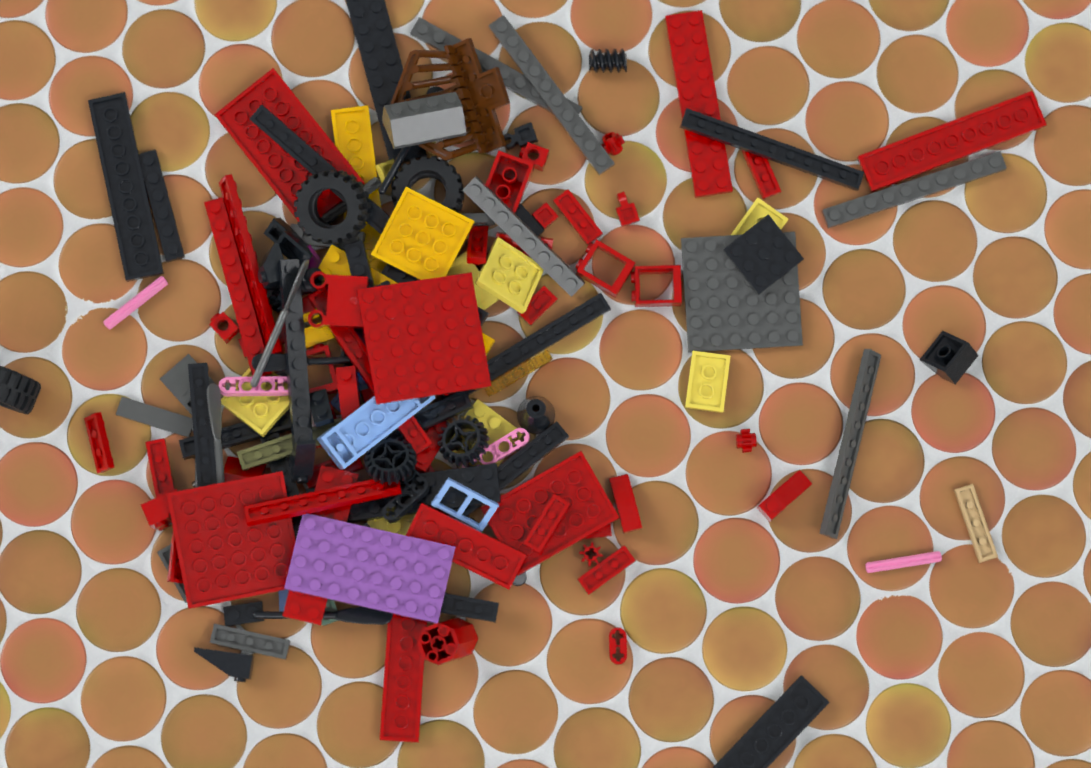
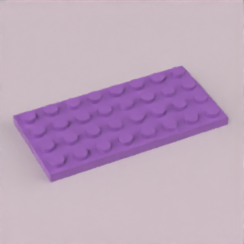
M305 514L301 518L284 589L438 623L456 547L317 515Z

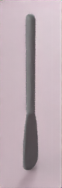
M305 259L302 263L286 305L280 312L250 382L252 387H256L260 381L288 316V309L308 268V259Z
M212 383L207 388V402L211 430L214 437L217 483L225 482L221 441V392L219 386Z

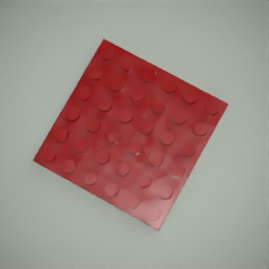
M472 272L357 289L376 405L491 387Z
M283 471L166 493L188 609L285 590V583L296 542L292 518L248 526L244 506L286 498L287 491Z

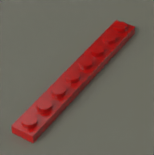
M371 479L244 506L247 525L253 526L399 495L402 492L400 483L397 485L395 482H392L389 485L388 482H385L382 485L380 480L375 482Z

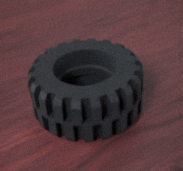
M426 155L420 156L421 159L418 160L415 158L410 159L409 164L404 163L401 166L400 172H396L395 180L392 181L391 186L394 208L405 187L411 189L421 179L434 178L439 180L446 190L445 199L441 204L456 212L462 210L464 200L462 179L460 174L456 172V168L453 165H449L448 161L444 159L438 160L437 156L426 158Z
M328 170L313 174L301 184L302 188L296 192L298 199L294 200V207H297L294 215L295 218H299L300 222L297 224L299 228L303 227L305 229L303 233L307 237L312 236V240L316 242L321 241L323 244H338L356 237L360 230L364 229L366 226L365 221L370 216L368 208H371V202H367L366 197H369L367 191L364 192L363 183L356 181L357 177L348 175L346 171ZM327 189H335L340 192L347 203L346 218L338 225L326 223L318 213V198Z
M0 366V406L28 415L32 412L40 393V383L16 371Z

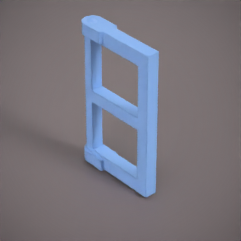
M449 477L431 502V506L450 514L481 532L499 507L497 502ZM450 486L467 494L458 511L440 503ZM473 498L490 506L480 523L462 515Z

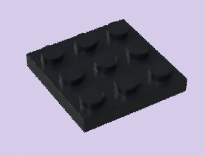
M769 214L723 249L758 295L804 260Z

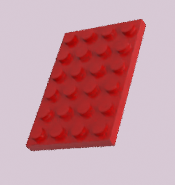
M580 451L502 495L501 503H498L499 507L488 523L499 541L527 554L518 572L519 576L618 520L620 517L584 454ZM553 494H556L571 505L539 554L523 543ZM484 505L483 507H481V510L484 515L486 514L490 506Z

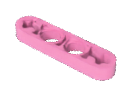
M261 376L258 385L252 387L249 391L243 390L241 386L245 382L250 383L252 377H224L219 382L221 394L227 397L289 395L288 389L284 390L283 387L285 382L288 383L287 376ZM269 382L272 388L265 391L261 388V384ZM275 382H278V383H277V386H278L277 390H275ZM225 383H229L231 386L229 390H226L224 387ZM236 383H239V384H238V390H239V391H236V387H235V386H236Z
M523 428L513 430L490 444L489 448H484L486 452L493 454L491 462H484L483 454L479 455L481 457L480 462L483 465L495 464L526 445L530 440L529 433ZM518 432L521 434L525 433L524 441L517 440L514 442L517 446L513 447L512 442L508 438L512 437L514 440L518 437ZM501 442L509 443L510 448L507 452L499 450Z

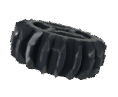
M460 415L459 420L453 417L451 424L446 422L447 428L441 427L443 434H438L440 441L437 444L441 447L439 452L443 454V458L448 460L450 464L455 463L458 467L463 464L464 467H467L468 462L474 465V459L476 458L481 461L480 454L486 455L484 448H489L487 441L490 438L486 435L488 430L484 428V424L479 422L477 418L472 419L471 416L467 415L464 419ZM468 428L475 431L463 432L462 429ZM462 436H463L464 439H465V442H464V443H465V446H464L463 443H462V440H463V439H462ZM464 450L465 453L458 454L452 451Z
M392 436L387 440L384 438L365 453V470L370 478L373 477L375 482L380 480L382 485L385 482H388L389 485L395 482L398 485L399 480L405 481L406 476L411 477L412 472L416 468V452L406 439L401 441L399 437L393 439Z

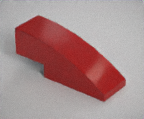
M628 474L609 478L623 534L641 530L642 524Z

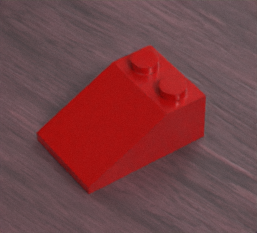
M498 150L485 185L515 214L534 171V163Z

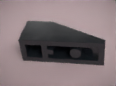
M316 440L297 441L288 459L291 482L304 484L311 480L314 471Z
M194 647L195 653L230 677H234V681L246 683V679L251 680L255 656Z

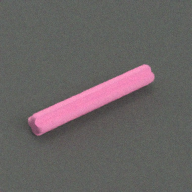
M160 276L103 321L104 325L109 330L167 286L168 282L163 276Z
M940 551L867 562L865 568L867 573L936 563L942 561Z

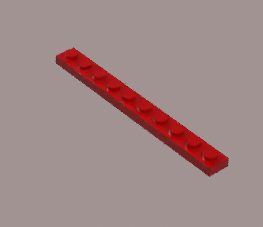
M232 174L225 175L218 183L266 347L276 322L273 320L272 307L267 299V289H264L263 284L258 280L257 254L252 246V236L248 232L247 219L242 211V201L237 193V184ZM279 337L272 354H280L282 352V342Z
M223 197L204 202L253 377L255 369L252 367V359L255 355L263 353L265 346ZM263 372L262 376H271L272 372Z
M326 289L318 290L308 297L315 310H320L325 316L328 296ZM328 327L374 394L367 349L353 328ZM414 416L397 428L408 444L413 446L416 455L433 444Z

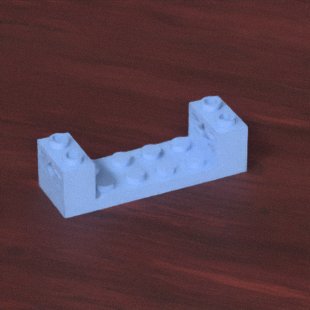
M373 396L336 426L324 432L317 440L337 467L345 469L436 397L430 396L376 405L375 396Z

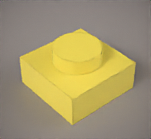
M394 159L375 166L381 182L384 181L394 163Z

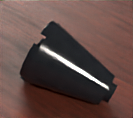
M532 396L525 399L518 407L517 420L521 428L527 430V432L535 435L541 434L553 425L555 410L547 399L540 396Z

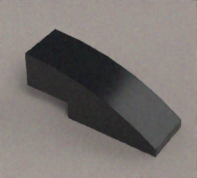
M281 217L274 218L265 230L264 234L274 243H279L281 252L288 259H299V267H301L305 259L310 261L313 254L304 241Z

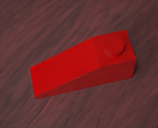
M355 365L336 368L342 420L361 406L358 373Z
M799 470L767 497L757 509L771 522L808 489L812 483Z

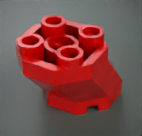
M457 617L424 628L417 645L423 659L436 665H441L471 655L478 642V636L472 623Z

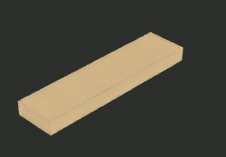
M970 484L955 489L954 493L978 562L982 563L997 558L998 555L974 485Z

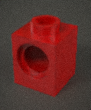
M528 142L526 147H522L519 157L534 163V169L543 171L549 156V150ZM530 153H537L539 157L531 160L528 155Z
M224 312L215 314L210 320V327L226 344L240 332L239 327ZM227 322L228 328L224 331L219 330V325Z

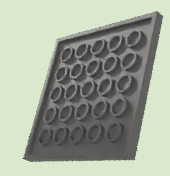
M783 232L796 248L795 232ZM741 235L681 238L688 353L692 351L707 352L803 346L798 265L758 295L723 251Z

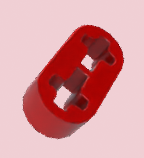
M619 627L613 628L609 633V657L611 662L616 665L623 664L627 659L626 632ZM616 631L623 635V638L619 640L620 645H616V639L612 638ZM616 647H620V654H624L620 661L613 658V654H616Z

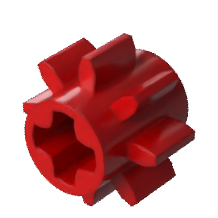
M609 132L603 136L602 140L604 143L601 145L608 154L614 156L623 150L622 144L625 141L621 135Z
M741 429L740 434H736L737 449L742 448V453L751 452L752 447H757L756 433H750V429Z
M593 542L589 547L584 544V552H579L580 555H584L581 562L587 561L589 567L592 562L599 564L597 558L603 557L602 554H598L601 547H593ZM590 550H593V553L596 554V556H593L592 559H589V556L585 555V553H589Z

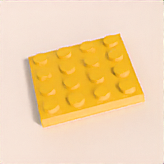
M405 187L371 256L419 280L447 276L475 221Z

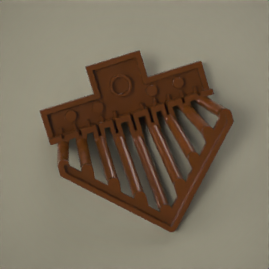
M467 38L454 45L444 46L445 51L413 50L409 53L391 104L456 92L460 94L459 99L464 107V117L467 116L465 120L466 129L471 128V131L464 136L449 138L436 144L433 142L418 144V146L445 161L477 150L479 154L490 153L506 146L495 109L510 104V100L499 67L482 72L472 38ZM420 57L443 58L449 61V63L417 65ZM452 71L453 73L445 77L410 82L415 73ZM456 82L455 86L404 100L406 92L409 90ZM468 140H475L473 144L453 151L444 149Z

